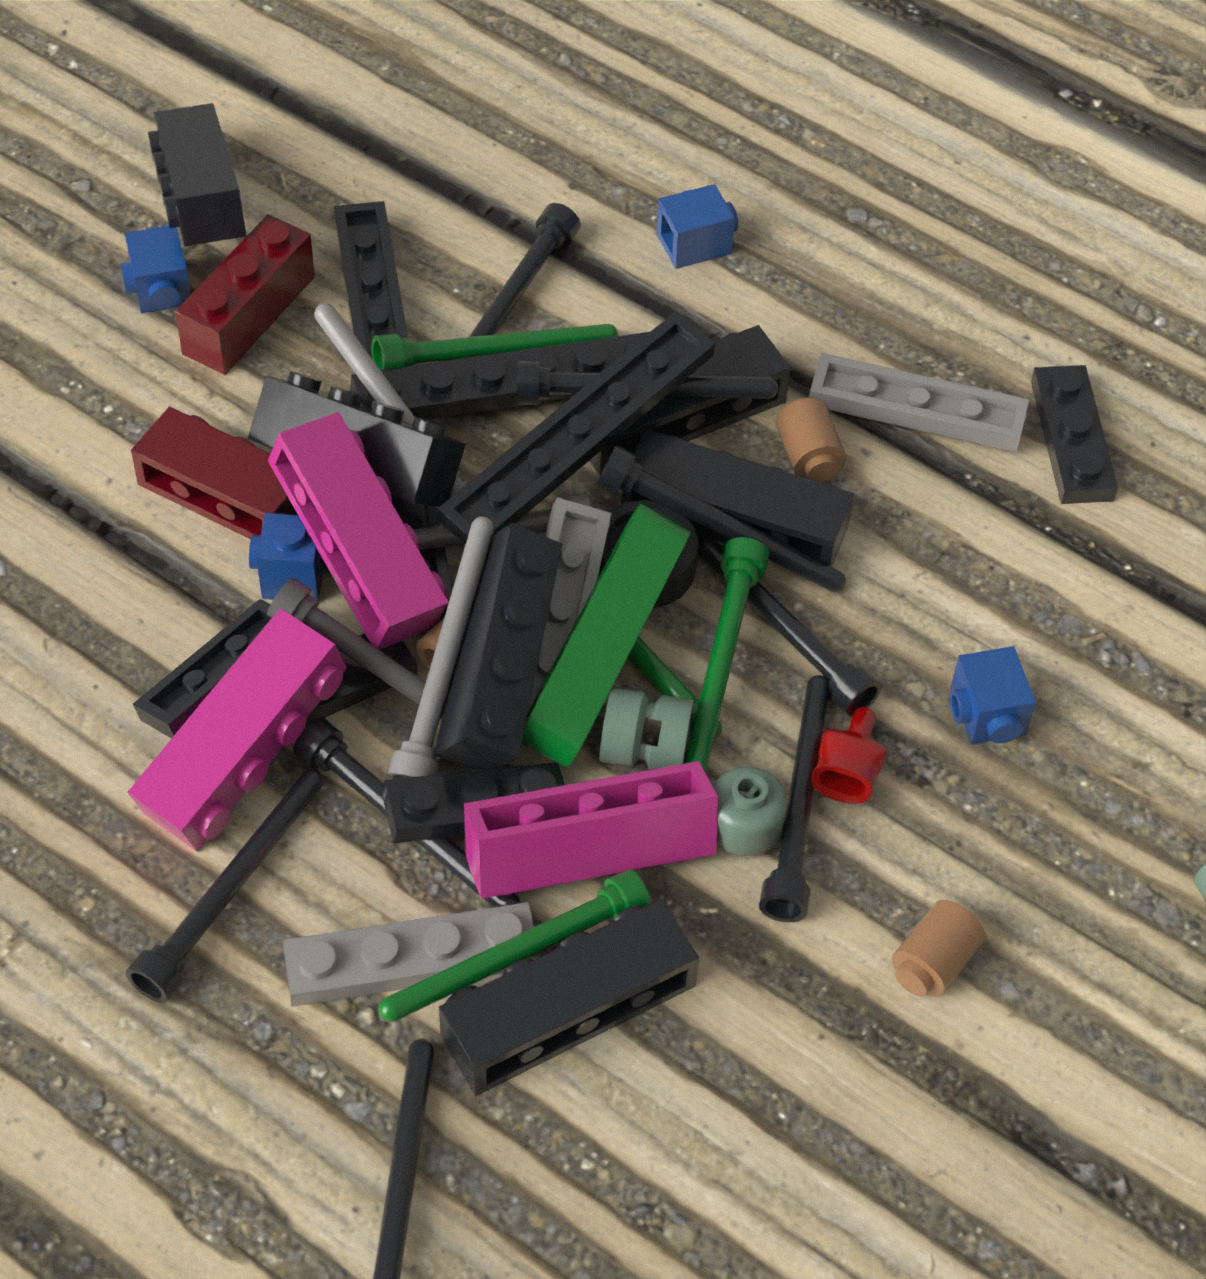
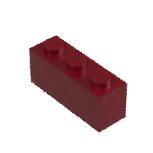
M267 214L175 311L182 355L226 375L315 278L311 234Z
M169 406L131 449L137 484L250 540L252 535H261L265 513L298 515L268 462L270 454L257 448L252 442L243 437H233L212 427L199 416H189Z

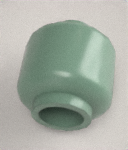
M753 766L736 767L724 772L713 784V788L718 796L717 845L725 851L739 856H756L770 850L780 839L785 824L788 807L785 789L775 776L766 770Z

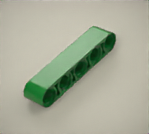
M642 503L638 505L528 711L522 744L565 768L569 767L583 745L690 536V530Z

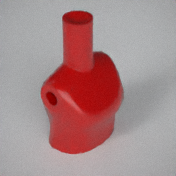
M867 707L857 708L853 713L847 731L837 729L825 730L818 751V763L811 777L813 787L820 794L847 804H861L870 798L873 791V783L881 772L887 753L885 746L870 738L876 721V715L873 710Z

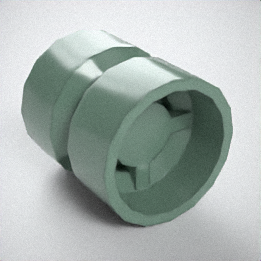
M613 686L604 719L600 762L633 767L639 760H643L646 762L649 770L684 764L691 732L694 700L661 695L656 702H649L646 693L643 691ZM648 718L662 721L658 745L644 743Z

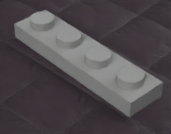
M821 353L809 397L824 401L828 410L1012 452H1017L1029 404V399L825 353Z
M558 497L552 506L545 537L558 541L563 545L529 709L597 582L612 514Z
M529 902L283 940L291 1005L292 1007L407 988L533 928ZM539 953L529 958L536 960L539 958ZM504 969V970H502V971H500V972H497V973H495V974H493V975L503 974V972H504L506 969Z

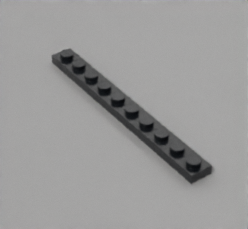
M384 201L334 206L335 224L352 332L371 358L372 340L375 335L397 333L400 338H408ZM391 495L392 505L402 522L408 524L412 529L441 525L438 520V507L413 504ZM445 547L419 551L430 571L436 572L442 579L449 602L452 586ZM447 607L445 608L438 622L445 617Z

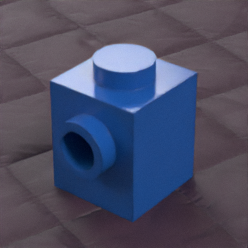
M715 184L659 198L656 235L675 269L731 254L733 232H736L739 226L738 216L733 204L725 202Z
M168 225L124 233L130 262L120 263L126 294H137L141 313L180 307L191 295L177 228L169 229Z
M265 513L261 535H252L249 546L250 569H258L262 599L273 600L284 584L294 577L312 589V597L319 600L325 562L298 515Z
M1010 646L959 655L950 687V707L955 722L957 724H964L970 743L977 744L988 741L1006 743L1019 736L1026 735L1036 701L1015 647Z

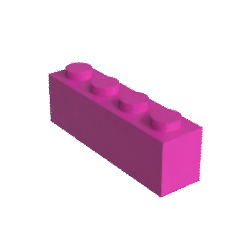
M340 412L280 432L268 462L369 642L381 650L433 628L449 603L445 585L436 572L430 571L419 552V543L415 532L408 524L402 522L392 505V497L388 485L383 478L376 476L365 458L364 446L359 435L354 430H349Z
M280 608L128 790L127 793L143 814L197 852L207 840L217 837L226 827L230 818V811L245 793L254 791L262 783L268 772L269 763L282 747L289 746L298 739L305 727L306 718L321 700L330 698L339 688L343 679V673L347 667L336 645Z
M699 761L464 803L466 858L481 899L499 895H510L515 892L557 884H569L578 880L621 873L627 869L636 870L673 862H685L694 858L715 855L717 850L718 796Z

